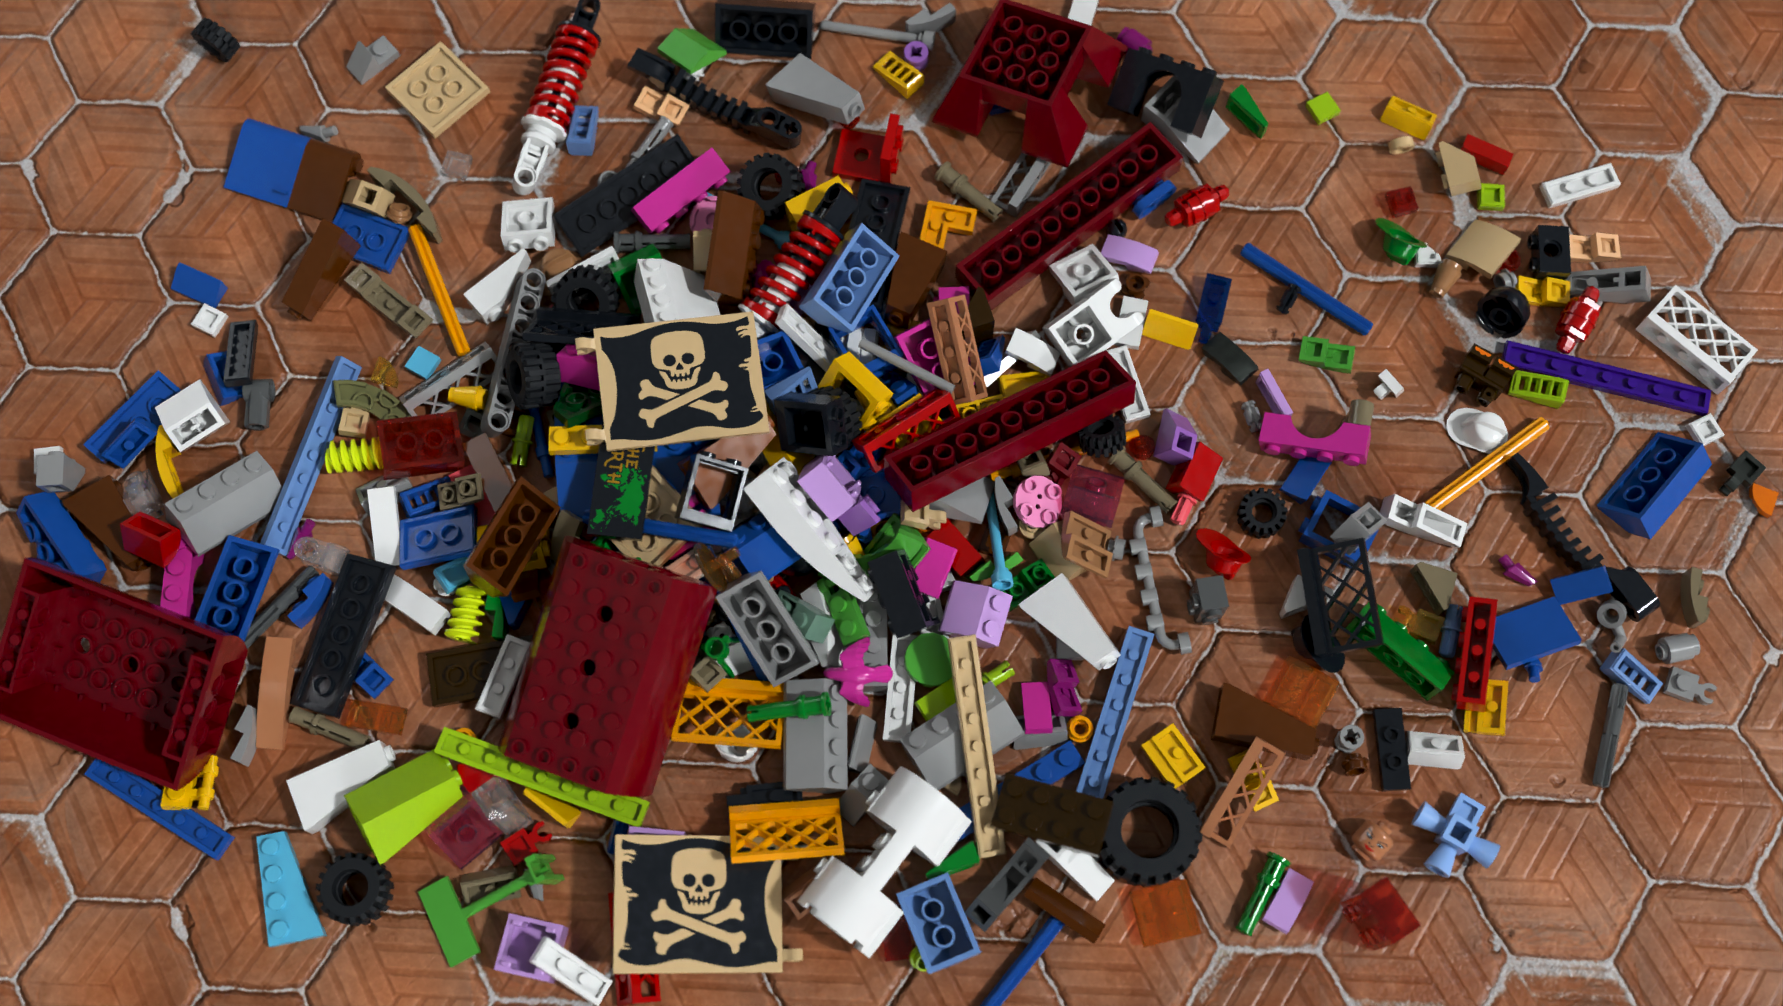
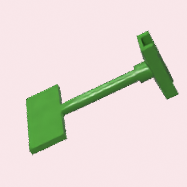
M532 854L524 860L529 869L524 871V875L462 908L448 876L418 891L450 968L481 952L468 922L470 916L527 885H556L565 880L563 875L553 874L549 863L556 860L554 855Z

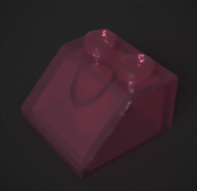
M1077 464L1071 475L1061 514L1073 511L1103 527L1111 528L1125 479Z
M464 785L460 787L463 797L425 828L428 836L461 870L505 834Z

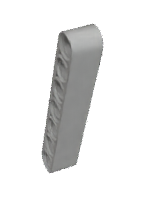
M535 268L528 269L517 280L480 425L482 432H486L487 436L491 438L498 437L509 428L515 403L510 395L507 379L504 377L503 371H506V359L511 345L531 342L523 341V333H519L515 325L521 326L524 332L537 318V308L540 307L546 278L542 271ZM527 279L532 280L535 287L530 286L527 283ZM521 302H525L529 306V310L524 309ZM497 395L503 396L506 400V404L500 403L497 399ZM491 418L499 422L500 428L492 425Z

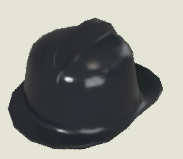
M1306 615L1301 625L1293 628L1291 631L1296 652L1305 659H1314L1327 672H1339L1345 664V654H1334L1333 657L1323 659L1315 655L1309 616ZM1334 636V646H1341L1337 638Z

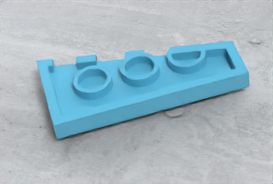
M281 831L256 836L268 946L277 947L327 936L318 917L319 913L316 905L309 894L307 882L302 876L288 833Z

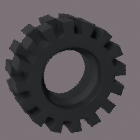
M206 17L202 18L191 32L192 38L200 46H203L204 50L209 51L212 56H216L217 59L228 63L241 47L240 43L237 42L235 37H232L230 32H227L224 27H220L218 23Z
M1113 414L1079 430L1080 449H1082L1083 453L1087 452L1088 456L1095 454L1097 458H1100L1101 454H1104V457H1109V453L1115 455L1117 450H1123V446L1126 445L1123 419H1120L1118 415L1113 417Z
M1259 488L1258 491H1255V489L1251 490L1249 494L1244 496L1237 510V515H1239L1237 521L1238 524H1242L1241 529L1243 531H1249L1247 535L1252 536L1255 534L1257 539H1261L1262 536L1266 539L1271 535L1274 536L1281 529L1286 521L1288 509L1284 507L1285 500L1279 499V493L1274 495L1272 494V489L1268 488L1267 491H1264V488ZM1260 504L1267 506L1271 510L1272 518L1267 522L1257 521L1252 514L1253 507Z

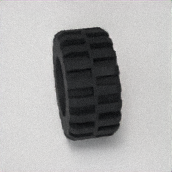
M1139 777L1131 782L1126 781L1120 784L1105 798L1106 800L1113 801L1114 806L1100 856L1103 859L1102 864L1106 869L1109 867L1114 872L1113 875L1116 878H1122L1127 881V884L1134 886L1136 884L1143 885V887L1160 886L1185 872L1197 857L1198 847L1202 842V833H1200V827L1202 826L1201 817L1196 815L1197 807L1194 802L1190 803L1187 800L1188 794L1183 790L1178 791L1175 789V784L1169 781L1166 783L1160 782L1159 778L1151 777L1150 779ZM1142 806L1155 808L1169 820L1173 830V839L1168 850L1162 855L1154 858H1143L1134 854L1125 845L1121 834L1122 822L1125 816L1135 808Z

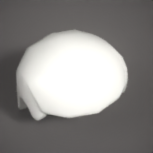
M743 724L732 731L738 738H744L751 733ZM719 727L715 736L723 731L721 727ZM715 744L716 749L723 758L736 763L751 758L758 749L756 747Z

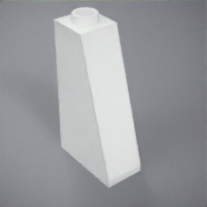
M1063 573L1019 603L1021 609L1099 671L1102 668L1108 669L1117 662L1116 658L1121 656Z
M378 740L286 780L304 831L314 834L321 830L349 807L344 795L394 770L393 761L396 760V756L392 747Z

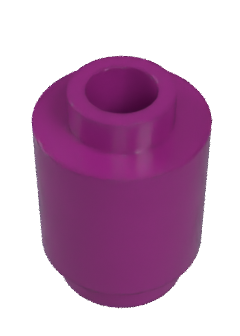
M1125 27L1116 39L1131 49L1138 50L1140 46L1153 51L1151 47L1152 41L1134 28L1129 29Z

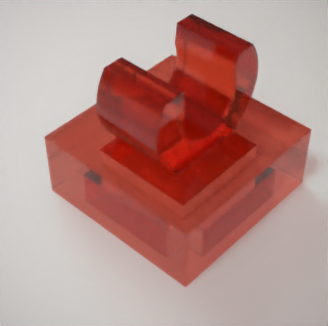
M1411 186L1389 191L1385 194L1392 218L1416 213L1419 209Z

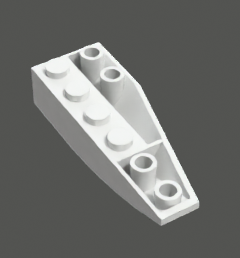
M783 457L743 489L779 535L817 571L863 602L867 601L875 593L876 590L871 579L864 573L834 524L797 482L799 475L793 463Z

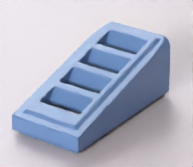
M574 105L575 111L572 114L566 139L568 152L570 155L592 156L595 147L599 106ZM579 116L591 117V119L579 118Z
M808 366L764 390L771 412L776 416L775 399L789 392L809 394L817 390L818 386L812 369ZM807 378L809 384L804 386L803 381Z
M1622 648L1618 653L1611 651L1600 667V670L1614 682L1627 685L1629 688L1628 692L1645 704H1650L1663 685L1654 674L1625 648ZM1630 668L1631 670L1625 675V671ZM1639 675V679L1634 683L1633 680ZM1648 681L1649 685L1647 686L1645 691H1643L1641 688L1643 687L1645 682Z

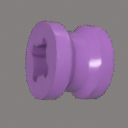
M920 41L908 43L904 49V61L918 71H923L928 65L927 46Z

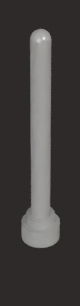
M826 20L821 21L819 24L820 28L826 31L907 43L920 41L927 46L928 51H932L934 47L935 31L925 30L915 34Z

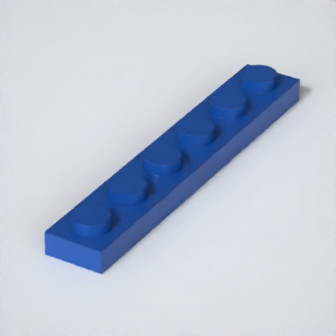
M1070 740L1014 775L1053 785L1084 766L1085 762ZM1003 782L997 785L998 798ZM969 802L959 809L972 821ZM973 821L956 844L974 833Z
M96 758L84 773L90 779L215 860H220L235 838L193 809L163 810L160 806L163 790L141 776Z

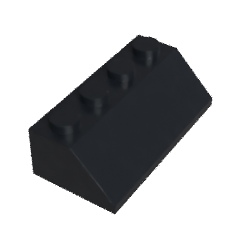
M717 0L715 3V43L727 50V53L796 57L801 53L811 59L816 3L781 0Z

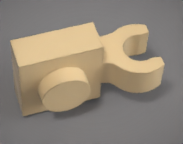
M901 500V525L923 530L927 527L940 530L941 523H946V512L931 510L929 505L912 512L905 502Z

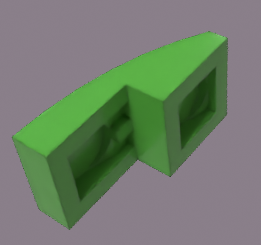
M1303 336L1299 362L1326 370L1351 374L1355 346L1331 344L1329 339Z
M1012 551L1004 558L1005 567L1010 570L1024 559L1018 552ZM985 560L965 577L969 581L991 578L995 566L991 560Z

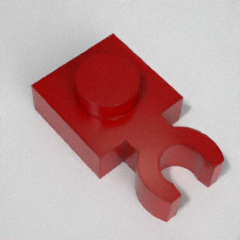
M543 821L536 823L529 834L522 828L500 842V846L514 868L523 863L524 859L528 856L538 853L539 850L535 846L536 844H545L552 839L551 833L545 837L538 835V830L545 826Z

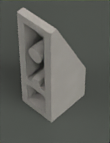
M1647 266L1571 272L1566 281H1570V298L1578 297L1586 287L1594 286L1599 289L1597 301L1623 304L1651 302V277Z

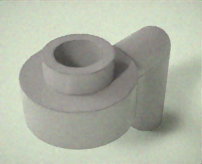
M1607 600L1599 607L1597 619L1601 625L1612 629L1615 639L1610 649L1612 652L1618 653L1627 640L1622 626L1627 616V610L1621 602ZM1608 609H1615L1618 615H1611Z

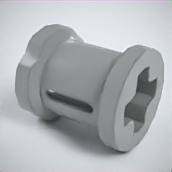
M1347 725L1337 733L1334 738V744L1343 753H1351L1363 744L1364 733L1356 725ZM1346 735L1353 737L1354 741L1352 743L1345 741L1344 737Z

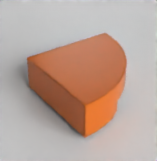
M1752 483L1749 486V497L1757 508V512L1766 518L1771 517L1779 493Z

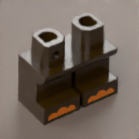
M1474 343L1454 376L1456 382L1453 389L1466 395L1471 387L1479 391L1475 401L1487 407L1503 392L1518 367L1498 356L1491 363L1495 354ZM1491 363V365H1490L1489 368L1487 369L1485 375L1483 376V373L1485 372L1486 368H1487L1488 365Z

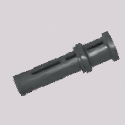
M614 231V249L617 254L620 251L636 252L648 245L654 244L657 249L691 250L690 233L643 235L640 231H635L633 234H619L618 231Z

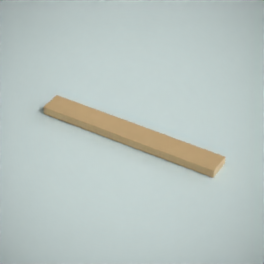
M976 634L947 638L977 853L979 858L1006 854L1004 833L990 826L998 801V791Z

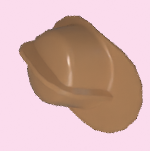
M554 248L545 253L544 257L531 268L542 271L547 281L581 263L582 258L571 250ZM527 279V283L530 286L535 287L534 282L530 279ZM545 283L542 297L552 296Z

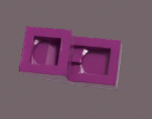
M1049 659L1047 661V680L1055 716H1078L1083 710L1074 688L1080 681L1072 660Z

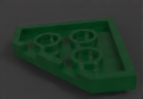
M564 382L560 391V400L555 403L553 409L555 417L566 427L571 428L580 425L584 421L603 414L600 391Z

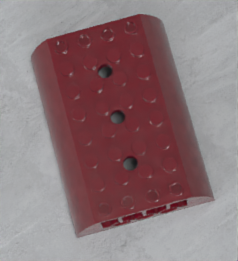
M565 536L500 737L499 751L506 757L602 793L629 797L651 796L719 587L573 536ZM605 606L610 607L613 611V617L609 622H605L601 617V610ZM588 659L592 660L596 665L593 675H588L584 670V664ZM570 713L576 714L579 719L578 726L575 729L571 728L567 723V717Z
M34 557L24 558L0 642V720L178 791L190 783L203 770L211 755H215L218 751L248 650L244 641L235 635ZM83 638H86L90 643L88 652L81 646ZM130 657L135 658L138 662L136 671L131 669L129 665ZM178 676L185 679L183 689L179 688L177 684Z

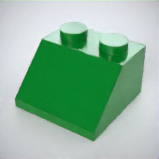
M654 244L608 264L609 270L615 282H617L618 289L631 314H642L634 285L637 259H662L660 252Z

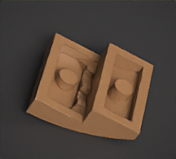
M1073 511L1065 512L1061 533L1063 558L1102 578H1108L1113 553L1107 551L1112 531Z

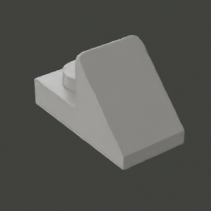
M384 35L367 48L359 40L346 67L363 85L399 58L400 54Z

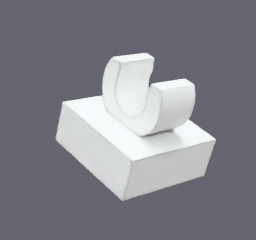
M1387 369L1378 375L1382 384L1373 391L1380 400L1390 392L1396 398L1404 392V388Z

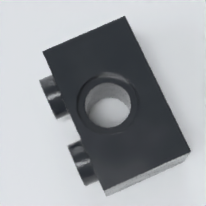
M1538 225L1534 232L1529 235L1527 242L1528 249H1531L1528 268L1529 272L1532 273V278L1543 280L1546 277L1566 280L1571 274L1569 226ZM1544 251L1549 252L1552 257L1547 256Z

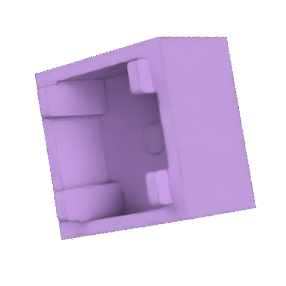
M817 455L803 466L797 482L830 521L833 522L857 503L862 482L859 479L856 481L835 457L836 455Z
M509 913L494 970L555 984L554 978L531 964L529 960L543 936L550 938L564 948L569 928L564 925Z

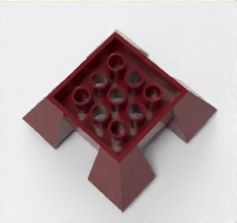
M998 0L993 5L974 41L975 47L952 81L932 119V123L977 137L995 104L1026 115L1022 153L1068 168L1088 129L1087 123L1068 97V94L1076 78L1109 88L1128 50V46L1091 25L1011 0Z

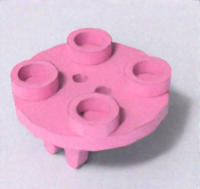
M1031 476L1023 479L1016 487L1013 495V508L1019 519L1032 528H1044L1055 523L1062 509L1061 487L1044 476Z

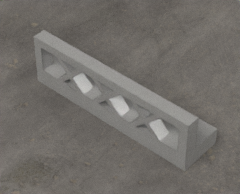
M1021 153L991 201L999 208H1002L1004 212L1016 218L1051 162L1037 158L1033 166L1027 167L1025 162L1027 154ZM1025 172L1026 176L1022 183L1014 186L1013 176ZM1013 192L1008 205L998 200L1002 194Z
M483 342L399 397V399L419 428H422L457 405L449 401L447 403L437 401L438 394L443 389L449 390L451 387H459L460 379L465 375L475 376L472 386L484 387L492 380L493 372L491 374L480 373L482 364L489 359H492L496 364L497 356L486 342ZM422 403L431 405L430 414L421 420L413 410Z

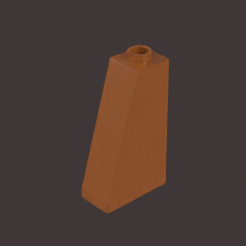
M768 415L770 433L714 439L691 455L700 454V451H707L716 454L715 459L725 461L726 458L735 459L742 462V467L749 468L776 436L773 430L775 424ZM691 455L677 463L684 476H686ZM702 465L698 466L693 490L705 509L711 510L716 507L731 488L734 474Z

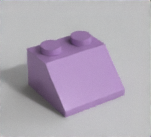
M954 580L938 631L953 637L976 634L978 647L983 649L997 647L1000 643L1013 596L990 586Z

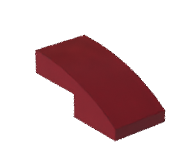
M1059 442L1046 459L1050 475L1044 477L1061 487L1065 479L1070 478L1082 456L1064 443Z

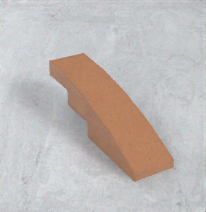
M266 636L257 708L256 748L282 751L285 749L289 715L292 709V704H289L292 698L290 694L295 671L292 668L296 640L293 638Z

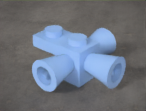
M1459 793L1446 818H1444L1424 801L1414 815L1411 825L1436 833L1437 835L1433 841L1439 844L1424 862V866L1437 875L1449 878L1455 856L1467 852L1487 869L1496 858L1500 845L1476 836L1479 827L1476 825L1486 807L1465 794Z

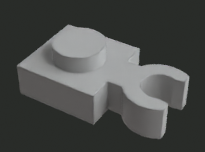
M1673 666L1669 669L1662 693L1688 703L1693 701L1695 697L1700 704L1710 705L1713 703V700L1707 698L1704 695V691L1714 692L1717 687L1711 683L1701 685L1698 683L1700 676Z

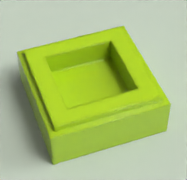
M1328 91L1308 101L1305 105L1318 125L1338 116L1341 112Z
M1481 183L1482 189L1477 190V210L1503 211L1505 208L1504 185Z

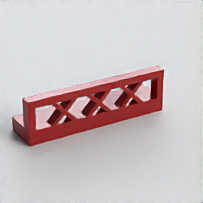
M936 388L853 439L852 442L856 450L864 453L871 470L877 473L884 468V458L876 463L872 454L873 451L880 447L887 448L886 456L892 453L893 450L901 449L894 447L897 436L902 433L908 434L906 444L903 446L905 447L961 420V416L950 392ZM948 406L952 416L944 421L937 420L940 410ZM921 421H930L927 432L922 435L916 433Z
M614 892L608 893L613 949ZM615 974L617 1006L661 1001L659 974ZM644 979L650 984L651 996L642 997L641 984Z

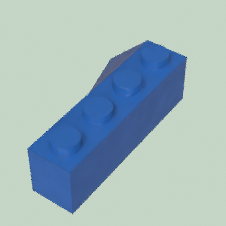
M41 492L24 496L16 514L30 543L35 542L37 545V558L101 582L107 571L104 562L99 559L90 541L84 537L78 528L77 522L72 519L62 500L57 497L55 492Z

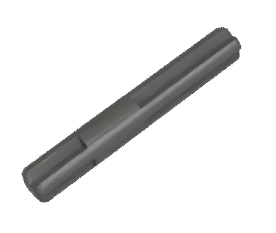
M308 566L251 623L244 641L247 649L304 593L302 590L306 587L307 582L314 576H320L315 568Z
M1621 683L1613 684L1611 688L1594 771L1593 785L1600 788H1608L1610 785L1629 690L1627 685Z

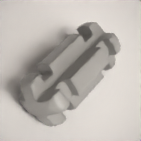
M1254 400L1246 401L1241 406V409L1245 410L1243 414L1248 426H1251L1250 431L1252 433L1260 431L1262 427V418L1258 408L1254 405L1256 404Z

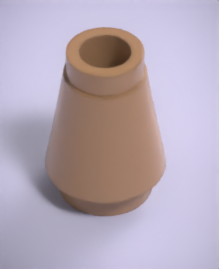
M1444 259L1442 263H1439L1429 291L1430 294L1442 299L1461 277L1462 266L1450 259Z

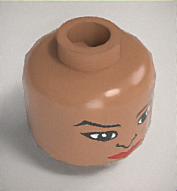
M1367 820L1352 835L1351 839L1354 844L1351 847L1367 862L1370 860L1379 861L1393 847V840L1389 836L1392 831L1381 821L1375 824Z

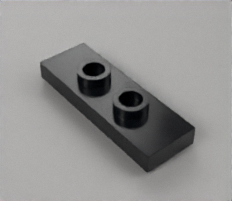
M256 320L230 322L223 381L226 387L252 385L258 335V323Z
M1402 708L1374 709L1372 712L1382 792L1411 790Z

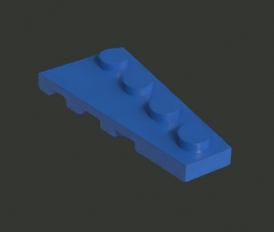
M158 370L83 445L106 464L109 460L102 457L101 453L135 418L157 425L158 431V427L162 423L155 407L182 390Z

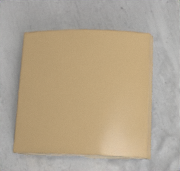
M1475 219L1446 254V258L1457 262L1465 270L1471 267L1491 279L1518 246L1521 238L1496 225Z

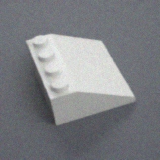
M637 259L634 285L644 322L651 323L720 315L717 302L703 290L705 275L665 259Z

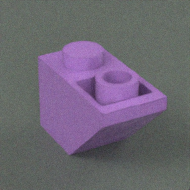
M1167 408L1163 410L1154 457L1173 466L1193 459L1198 435L1188 418Z
M859 494L857 503L838 517V519L855 536L881 520L877 515L880 509L868 494L864 497Z

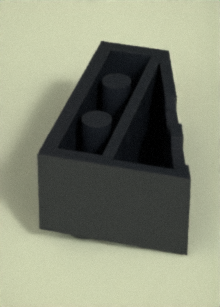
M905 549L893 551L868 562L870 567L868 569L869 577L877 585L879 603L883 609H886L889 616V629L893 634H896L897 639L941 623L938 615L932 617L926 603L930 602L927 593L921 594L917 584L919 577Z

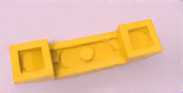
M159 425L155 447L157 467L162 482L173 499L184 493L172 458L181 455V452L165 432L163 425Z

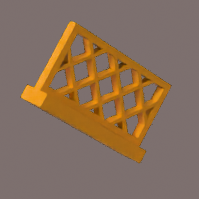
M689 678L671 734L672 741L781 749L783 718L765 720L766 722L754 729L747 721V714L742 716L735 707L742 702L749 703L750 705L784 701V683L773 687L768 681L723 678L706 693ZM684 698L696 699L699 705L688 712L683 706ZM715 700L723 701L726 707L717 714L708 706ZM705 709L711 718L700 725L693 716ZM732 711L738 720L727 727L720 718ZM687 720L696 727L689 734L678 733L679 726ZM716 722L723 731L717 736H711L705 729ZM743 724L751 733L744 738H738L732 731ZM771 726L776 732V740H765L759 733Z
M839 798L729 806L731 863L844 855ZM812 832H816L821 836L814 840L810 838L808 835H810ZM785 834L793 837L788 842L780 839ZM757 836L765 839L760 844L752 841ZM829 839L838 845L825 846L823 843ZM799 842H803L808 845L805 848L795 847V845H797ZM771 844H775L780 847L777 850L767 849V847H769ZM744 846L752 849L749 852L737 853Z

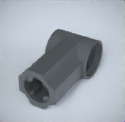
M253 379L252 385L242 386L243 398L246 402L244 426L247 429L264 431L269 428L270 404L275 399V384L273 379Z

